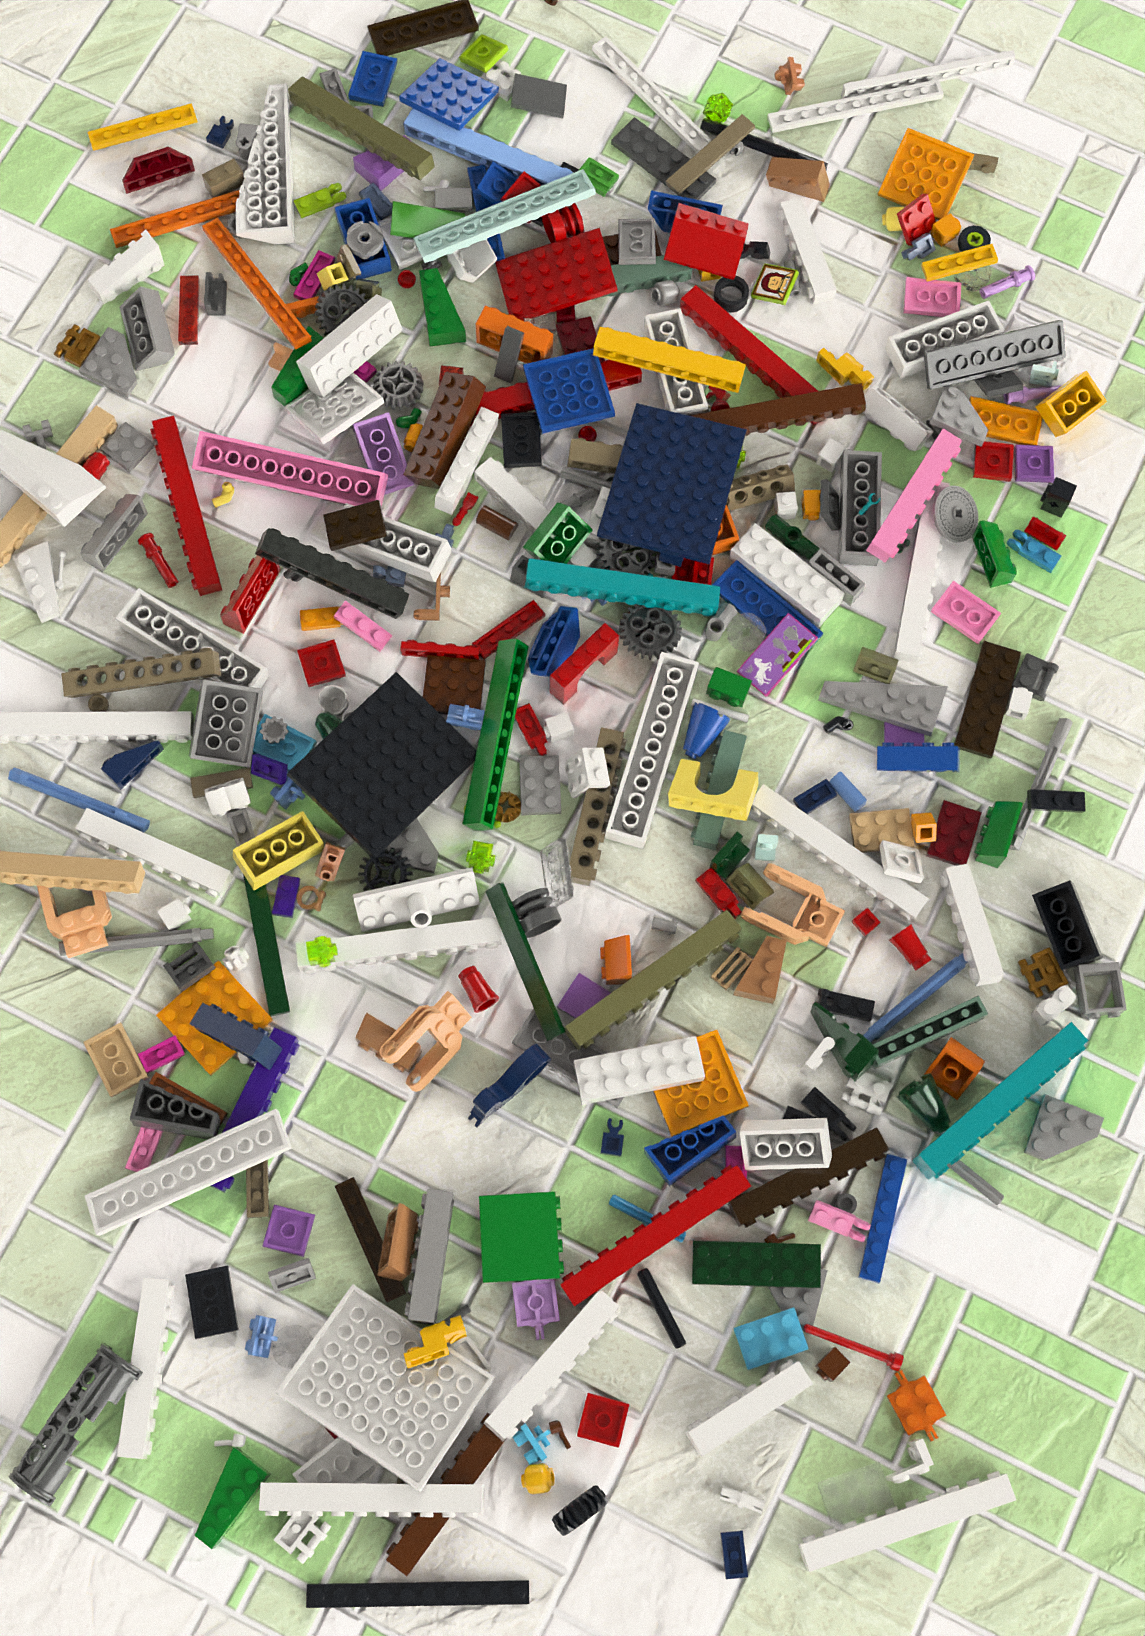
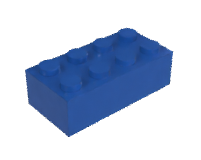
M370 198L334 207L344 244H347V232L353 224L363 221V223L373 222L379 226ZM362 237L361 239L363 242L368 241L369 237ZM385 242L382 249L368 259H361L353 254L361 271V275L356 276V280L392 271Z

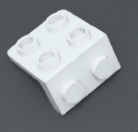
M487 239L447 255V261L455 269L457 278L470 283H474L497 260Z
M581 748L565 762L564 769L568 777V790L572 798H577L589 788H607L610 786L603 748Z

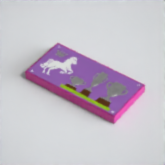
M788 613L737 670V673L742 677L752 680L751 685L767 697L817 641L818 637Z

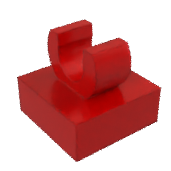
M708 386L712 391L706 395V398L709 400L715 395L716 400L727 401L731 396L724 389Z

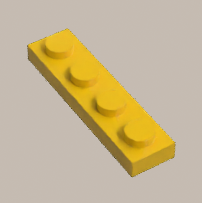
M993 244L922 262L921 267L928 282L995 264L998 262V257Z

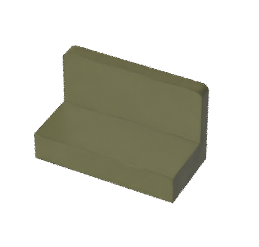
M862 647L853 672L885 684H890L899 660Z
M749 863L737 868L726 880L728 885L752 910L756 909L765 898L774 893V890Z

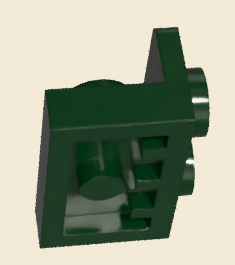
M736 832L711 860L710 868L723 879L728 877L750 851L742 843L743 836L739 832Z

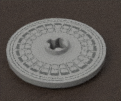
M948 486L940 490L934 499L933 519L937 530L946 540L953 543H961L973 536L978 525V510L974 499L968 491L959 486Z

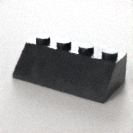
M1071 880L1032 895L1061 970L1075 968L1078 965L1089 964L1103 958L1076 887Z

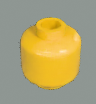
M545 1463L528 1465L525 1468L524 1474L521 1475L523 1488H526L530 1494L549 1492L551 1486L555 1484L553 1469L549 1468Z

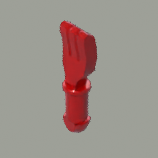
M470 492L467 493L462 502L463 506L459 508V512L452 520L454 526L461 524L468 510L475 506L479 498L478 496Z

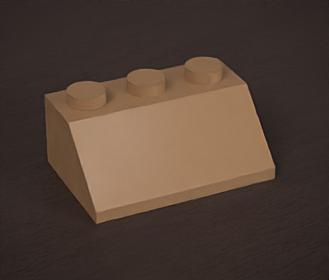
M366 1013L355 1037L358 1042L357 1046L366 1052L370 1049L376 1053L375 1057L386 1062L380 1056V1048L396 1030ZM415 1042L397 1062L393 1063V1067L402 1073L404 1070L410 1073L422 1053L420 1044ZM395 1048L391 1049L387 1055H391Z
M398 1203L388 1214L377 1276L398 1281L404 1280L411 1273L412 1263H410V1257L415 1251L414 1234H417L419 1229L418 1214L404 1204Z

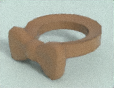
M305 886L297 893V903L305 910L315 909L317 912H320L326 893L323 890L319 892L313 886ZM307 891H313L318 896V900L316 903L305 905L302 903L303 894Z

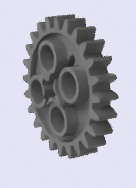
M336 284L334 290L328 287L327 292H322L317 300L319 303L315 305V308L318 310L315 311L314 315L319 316L316 319V323H321L319 329L326 330L324 335L330 334L370 300L364 299L365 293L358 294L359 288L353 291L352 285L346 289L345 284L341 286V289ZM340 299H344L347 304H343ZM352 304H355L356 306L335 325L334 322L340 318L341 314H344ZM328 311L334 312L335 316H331Z
M599 537L602 542L597 543L596 546L600 547L601 550H598L596 554L601 555L598 561H603L604 563L601 569L607 568L612 571L647 575L650 573L649 569L654 567L651 562L655 561L656 557L652 556V554L657 551L641 548V550L612 557V554L620 553L623 550L627 551L637 546L614 541L618 547L616 549L613 546V540ZM636 555L639 556L640 562L636 560ZM619 560L623 562V567L620 566Z
M637 604L634 605V609L628 607L627 613H623V619H620L621 626H619L620 639H624L623 646L629 645L628 652L635 650L634 656L640 653L641 659H643L645 655H648L649 660L652 659V655L659 659L661 652L667 653L669 651L672 653L674 647L678 646V641L681 639L682 628L680 627L681 621L677 620L678 614L672 615L673 610L667 611L664 608L657 607L647 608L644 605L639 606ZM633 625H639L641 628H635ZM660 632H666L667 635H662ZM643 640H649L651 643H645Z

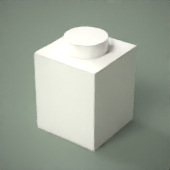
M830 438L819 453L816 464L833 472L840 462L846 447L840 441Z
M795 491L776 493L774 500L775 514L783 520L795 519L798 507Z
M1014 687L1009 695L1005 715L1024 720L1029 712L1033 692H1029L1023 687Z
M567 712L545 719V726L542 728L546 738L549 737L551 743L574 736V728Z
M178 898L157 911L169 931H173L192 920L189 916V913L192 911L187 903H181Z

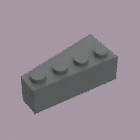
M140 1079L130 1115L133 1126L203 1139L217 1136L221 1122L218 1113L196 1103H191L178 1095L171 1094L163 1088Z

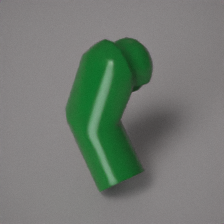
M306 262L290 271L289 282L292 286L299 285L302 275L308 269Z
M414 408L409 416L398 417L395 422L396 426L405 429L409 428L412 424H416L422 411Z

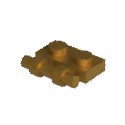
M74 324L65 333L66 336L63 341L57 344L54 355L60 358L63 353H66L64 355L65 361L80 368L99 341L100 336L85 328L78 333L80 327ZM75 340L74 343L71 346H69L71 341Z
M1050 947L1031 955L1030 958L1033 964L1028 965L1026 959L1018 961L1021 967L1020 972L1022 976L1025 975L1029 983L1028 987L1031 992H1034L1036 998L1044 995L1041 990L1043 986L1050 993L1069 984ZM1037 969L1042 980L1037 981L1032 971Z

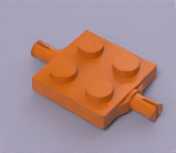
M903 1370L894 1373L900 1386L896 1391L888 1394L887 1398L907 1435L909 1436L919 1430H925L930 1442L934 1438H939L932 1425L937 1420L946 1416V1413L925 1375L916 1380L908 1381Z

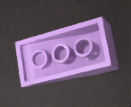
M389 412L353 424L352 429L367 469L383 472L388 475L384 495L413 486L414 482L403 475L407 462Z

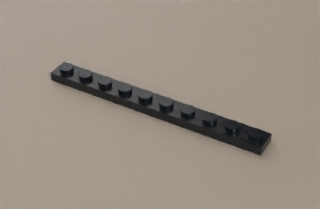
M529 1580L307 1584L306 1608L529 1604Z

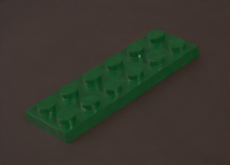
M693 1241L692 1284L821 1288V1244Z

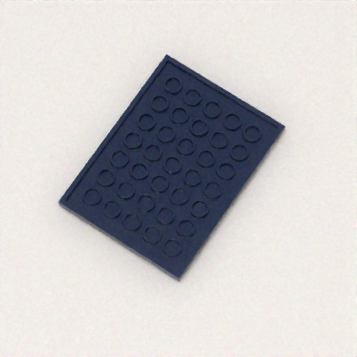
M636 403L597 531V537L710 564L747 429Z

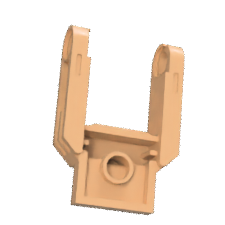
M768 863L763 871L764 876L807 898H805L794 919L792 927L763 912L758 913L746 906L740 915L741 918L781 939L787 940V942L793 945L810 939L827 947L845 910L828 903L822 887L777 865Z
M37 886L47 928L54 937L63 940L68 958L108 946L104 926L108 925L112 915L106 892L92 890L95 901L94 906H86L58 916L54 896L50 889L45 886Z
M447 991L434 1006H419L381 1046L380 1056L387 1063L397 1062L427 1030L437 1043L414 1066V1070L408 1075L405 1082L412 1091H421L460 1050L462 1035L459 1031L472 1017L454 995ZM395 1048L391 1055H387L391 1049ZM421 1076L420 1080L413 1084L414 1079Z

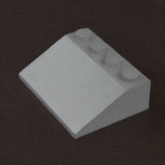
M202 678L189 757L250 768L263 689Z

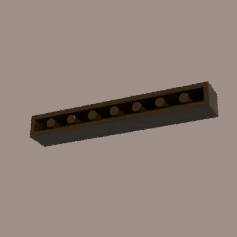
M876 1127L831 1150L832 1158L829 1168L793 1169L730 1201L727 1205L738 1226L744 1225L747 1228L757 1223L756 1218L763 1215L765 1219L775 1213L774 1209L780 1206L782 1209H785L794 1204L793 1199L800 1196L802 1200L812 1195L811 1190L817 1187L819 1190H822L831 1185L829 1181L835 1178L840 1181L849 1176V1171L853 1169L859 1171L867 1167L866 1162L872 1159L874 1162L885 1158L884 1153L889 1148Z

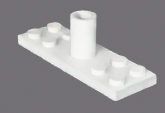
M472 867L353 894L362 932L411 921L415 927L423 928L430 924L431 916L480 905Z

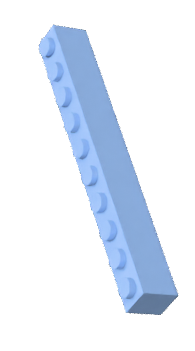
M412 108L403 123L405 135L478 165H485V168H489L494 161L517 178L525 171L541 186L573 173L568 168L557 166L551 161H545L536 155L525 153L519 148H513L504 142L493 140L487 135L474 132L472 129L463 127L458 131Z

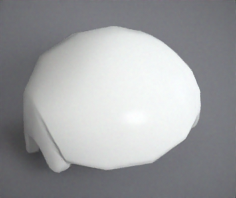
M332 684L325 686L319 692L318 703L325 713L331 716H338L348 709L350 699L343 688Z

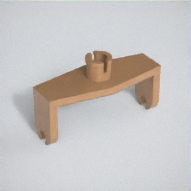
M441 572L436 581V609L414 610L413 615L415 619L440 620V597L450 598V585L441 586Z

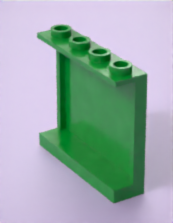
M556 1192L479 1196L483 1283L560 1279V1274H564V1261H559V1252H563V1241L558 1239V1231H562L561 1218H557V1209H561L560 1196H556Z

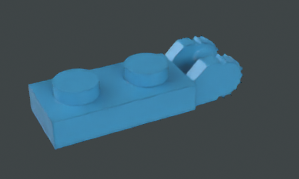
M1014 530L1013 536L1024 544L1022 546L1020 542L1009 538L1007 545L1017 551L1022 557L1051 573L1060 560L1061 555L1030 536L1028 537L1026 533Z

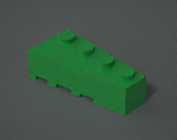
M438 269L419 270L429 346L466 342V330Z
M310 326L307 327L306 331L311 336L312 341L297 350L294 348L271 386L273 397L283 406L301 396L308 389L296 361L324 339Z
M233 1447L194 1535L211 1550L216 1549L257 1494L260 1484L265 1483L271 1475L238 1447Z

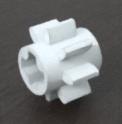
M232 946L224 952L225 958L222 961L229 970L240 971L246 967V959L249 958V955L243 947Z

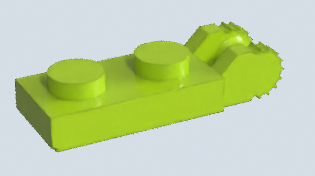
M335 183L331 184L328 188L326 187L295 199L293 202L300 217L304 218L333 207L334 204L345 200L347 196L345 192H340L342 189L341 184Z

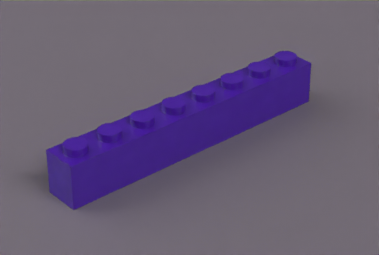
M275 1027L273 1028L269 1038L283 1049L270 1070L263 1067L259 1062L256 1063L223 1132L261 1116L264 1112H268L272 1104L270 1099L273 1093H277L281 1086L280 1079L282 1074L288 1072L290 1067L289 1060L292 1055H296L300 1045L298 1044L297 1037ZM232 1175L210 1186L225 1193L226 1189L231 1188L235 1178Z

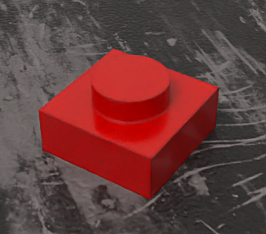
M868 907L851 921L864 937L881 923Z

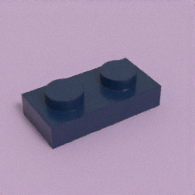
M826 778L795 797L793 802L797 808L808 815L837 797L838 794Z
M743 1531L721 1532L725 1579L748 1577Z

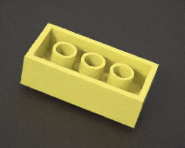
M302 811L233 849V859L252 889L256 890L320 854L324 849V842Z

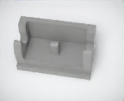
M435 188V208H468L469 211H472V188Z

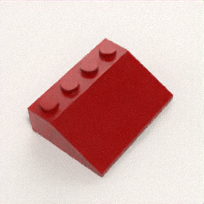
M678 203L663 260L734 280L749 223Z
M258 555L251 559L247 573L241 576L240 585L237 590H233L230 602L227 606L223 607L220 613L224 625L243 634L281 571L279 565Z

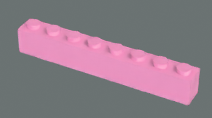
M942 429L866 549L867 552L885 563L889 557L892 559L895 557L899 550L897 548L898 543L903 544L908 536L905 533L906 530L913 528L917 521L915 519L916 514L921 515L926 507L923 503L925 500L929 501L935 492L932 490L934 485L939 486L944 478L941 474L943 471L947 473L952 465V462H950L951 458H956L961 451V448H959L962 442L961 439Z

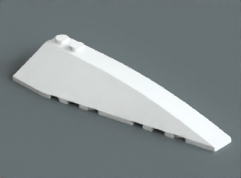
M287 83L269 85L264 110L260 116L261 121L256 130L257 135L252 144L247 170L244 172V181L240 186V195L236 201V235L272 244L295 243L288 85Z
M0 429V473L62 526L65 527L106 488L105 485L81 465Z

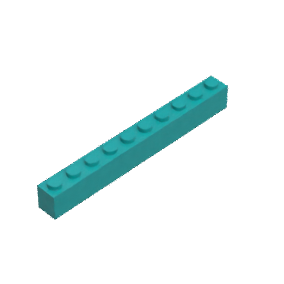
M531 558L528 559L524 588L532 591H548L552 594L562 593L572 597L582 596L592 600L603 599L608 602L644 605L647 608L657 607L664 608L667 611L678 610L688 614L698 613L704 616H715L719 608L720 586Z

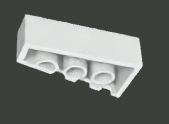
M146 230L141 233L143 237L137 242L133 240L128 244L130 248L123 254H116L110 265L105 264L88 278L91 289L103 304L114 300L116 296L128 291L133 285L144 281L146 277L165 266L159 245Z

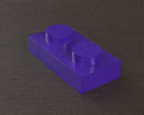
M261 754L252 755L251 774L280 785L286 783L288 764Z
M286 875L279 877L272 910L273 915L293 918L300 878Z

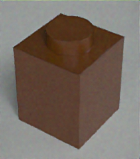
M833 1347L815 1365L818 1369L816 1373L823 1381L828 1380L832 1382L851 1362L836 1347Z

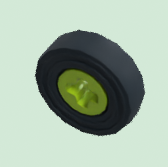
M968 226L962 230L958 237V247L961 252L991 244L990 234L980 226Z

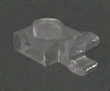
M555 314L541 315L536 317V319H524V322L528 321L536 327L545 328L551 333L556 334Z

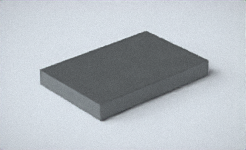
M515 73L511 107L563 118L567 84Z

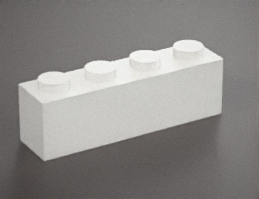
M878 385L871 386L864 395L866 409L863 413L875 418V422L879 426L886 427L890 431L891 436L904 442V446L911 451L921 449L934 432Z

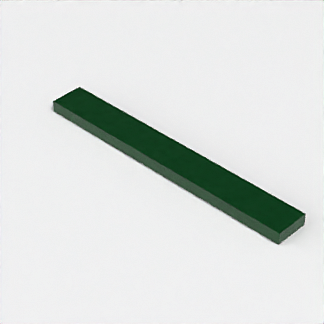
M244 876L269 1015L272 1017L290 1013L267 886L265 884L253 890Z
M504 882L498 883L485 892L547 1041L553 1040L566 1031Z

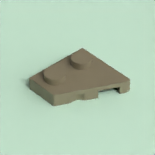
M348 244L341 245L336 263H342L348 280L344 282L346 283L361 275V271Z

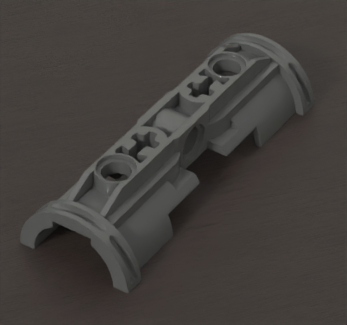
M103 1342L100 1348L96 1350V1356L87 1364L66 1396L50 1415L45 1426L22 1457L18 1467H14L13 1472L9 1475V1478L19 1488L49 1507L56 1499L54 1494L72 1470L65 1463L80 1443L74 1437L86 1418L94 1423L108 1401L117 1405L133 1380L138 1381L143 1373L139 1368L114 1353L112 1348ZM95 1374L94 1381L91 1384H87ZM40 1451H41V1456H40V1458H39L37 1461L34 1462L35 1458L38 1456V1454H39Z

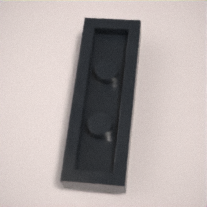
M1027 790L1028 810L1075 813L1086 811L1085 792Z

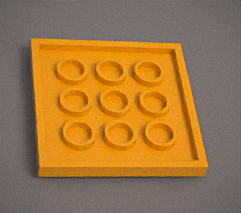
M907 128L880 187L878 196L906 207L922 193L928 194L935 219L940 220L948 215L975 154Z
M219 960L213 964L216 967L213 971L184 990L156 1015L171 1033L176 1035L180 1043L210 1076L237 1052L225 1046L223 1042H217L190 1025L191 1020L202 1003L208 1006L215 1004L222 1009V1013L226 1014L228 1011L237 1016L238 1021L241 1022L244 1019L253 1024L252 1028L256 1030L258 1027L264 1029L273 1021L270 1015Z
M718 1030L697 1037L705 1073L704 1081L653 1091L671 1137L683 1131L696 1128L698 1125L720 1116H727L749 1107Z

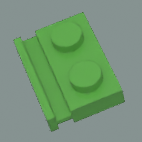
M590 157L579 169L585 171L595 188V192L603 197L606 196V193L610 191L619 179V174Z

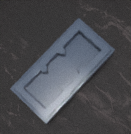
M374 183L359 192V196L362 199L370 198L374 212L380 220H383L392 213V203Z

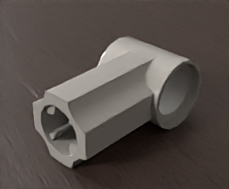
M724 603L715 616L709 620L705 630V636L708 640L718 641L721 638L722 633L738 614L733 605ZM711 628H717L719 631L715 632Z

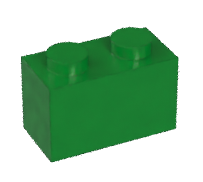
M715 667L706 694L714 700L721 699L726 701L730 706L743 707L752 680Z

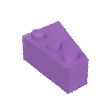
M369 150L353 157L355 171L370 184L374 183L381 191L404 172Z

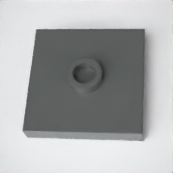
M1012 370L974 379L987 397L1023 390V383Z
M824 479L821 480L820 515L831 530H838L839 495L829 480Z

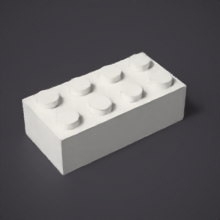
M827 1118L744 1121L740 1129L745 1170L829 1168L832 1153Z

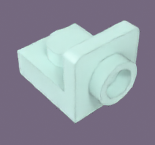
M1053 362L1052 368L1033 364L1029 383L1051 387L1053 380L1057 381L1059 369H1056L1057 362Z
M758 834L755 845V860H775L778 835Z

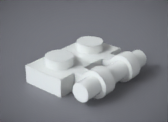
M498 60L494 64L498 68L496 70L491 68L480 78L499 86V93L497 95L508 101L512 97L515 73L521 74V72L509 67L507 62ZM507 73L510 77L507 78L503 74Z
M865 1072L856 1082L849 1078L846 1088L853 1090L851 1095L844 1092L841 1100L848 1102V1105L852 1107L857 1106L864 1109L870 1115L873 1113L880 1116L882 1108L875 1106L876 1101L885 1103L892 1083ZM859 1093L869 1097V1102L859 1099Z
M301 1511V1516H291L274 1541L290 1554L293 1553L296 1547L302 1552L297 1557V1560L304 1564L307 1558H311L315 1553L313 1550L320 1541H324L328 1536L326 1533L331 1526L324 1521L321 1527L318 1528L315 1522L319 1516H309V1511ZM310 1530L314 1536L306 1545L302 1540Z

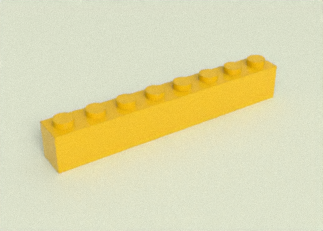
M599 327L593 355L736 393L739 392L746 364L736 360L723 359L720 356L708 355L702 351H693L682 346H673L663 341L650 340L647 337L635 336L631 333L616 331L609 327Z

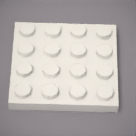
M352 373L324 398L308 390L284 407L296 421L322 444H325L385 402L381 395L356 374Z

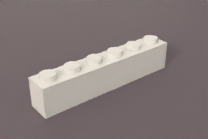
M802 197L781 202L780 208L777 211L778 219L783 223L784 235L788 236L790 251L794 252L795 264L801 271V280L807 286L808 298H811L813 304L834 299L837 289Z
M481 407L436 494L434 508L450 515L453 514L497 428L498 413Z
M969 864L947 867L940 876V883L942 887H945L946 902L948 906H951L952 921L957 925V936L959 942L963 944L964 959L969 963L970 978L974 980L975 986L997 983L1002 979L1004 973Z

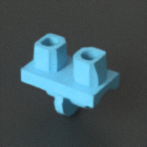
M525 1423L521 1426V1430L512 1438L518 1447L529 1440L533 1449L525 1453L524 1457L529 1465L540 1459L543 1461L547 1458L538 1442L541 1440L545 1448L549 1446L550 1442L546 1436L551 1432L548 1429L543 1433L538 1425L534 1428L538 1436L535 1438Z

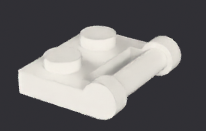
M826 1037L823 1039L800 1070L804 1075L807 1076L810 1071L813 1074L824 1061L821 1057H826L834 1047L835 1042L833 1038Z

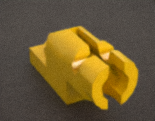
M825 348L818 352L816 362L841 386L849 380L852 385L862 383L864 391L872 384L874 376L868 370L863 371L864 366L851 354L846 352L836 360L833 353L828 352Z
M461 1315L450 1318V1326H447L445 1321L442 1320L420 1330L424 1347H413L406 1353H403L407 1368L449 1355L447 1343L450 1342L452 1344L461 1338L467 1337Z

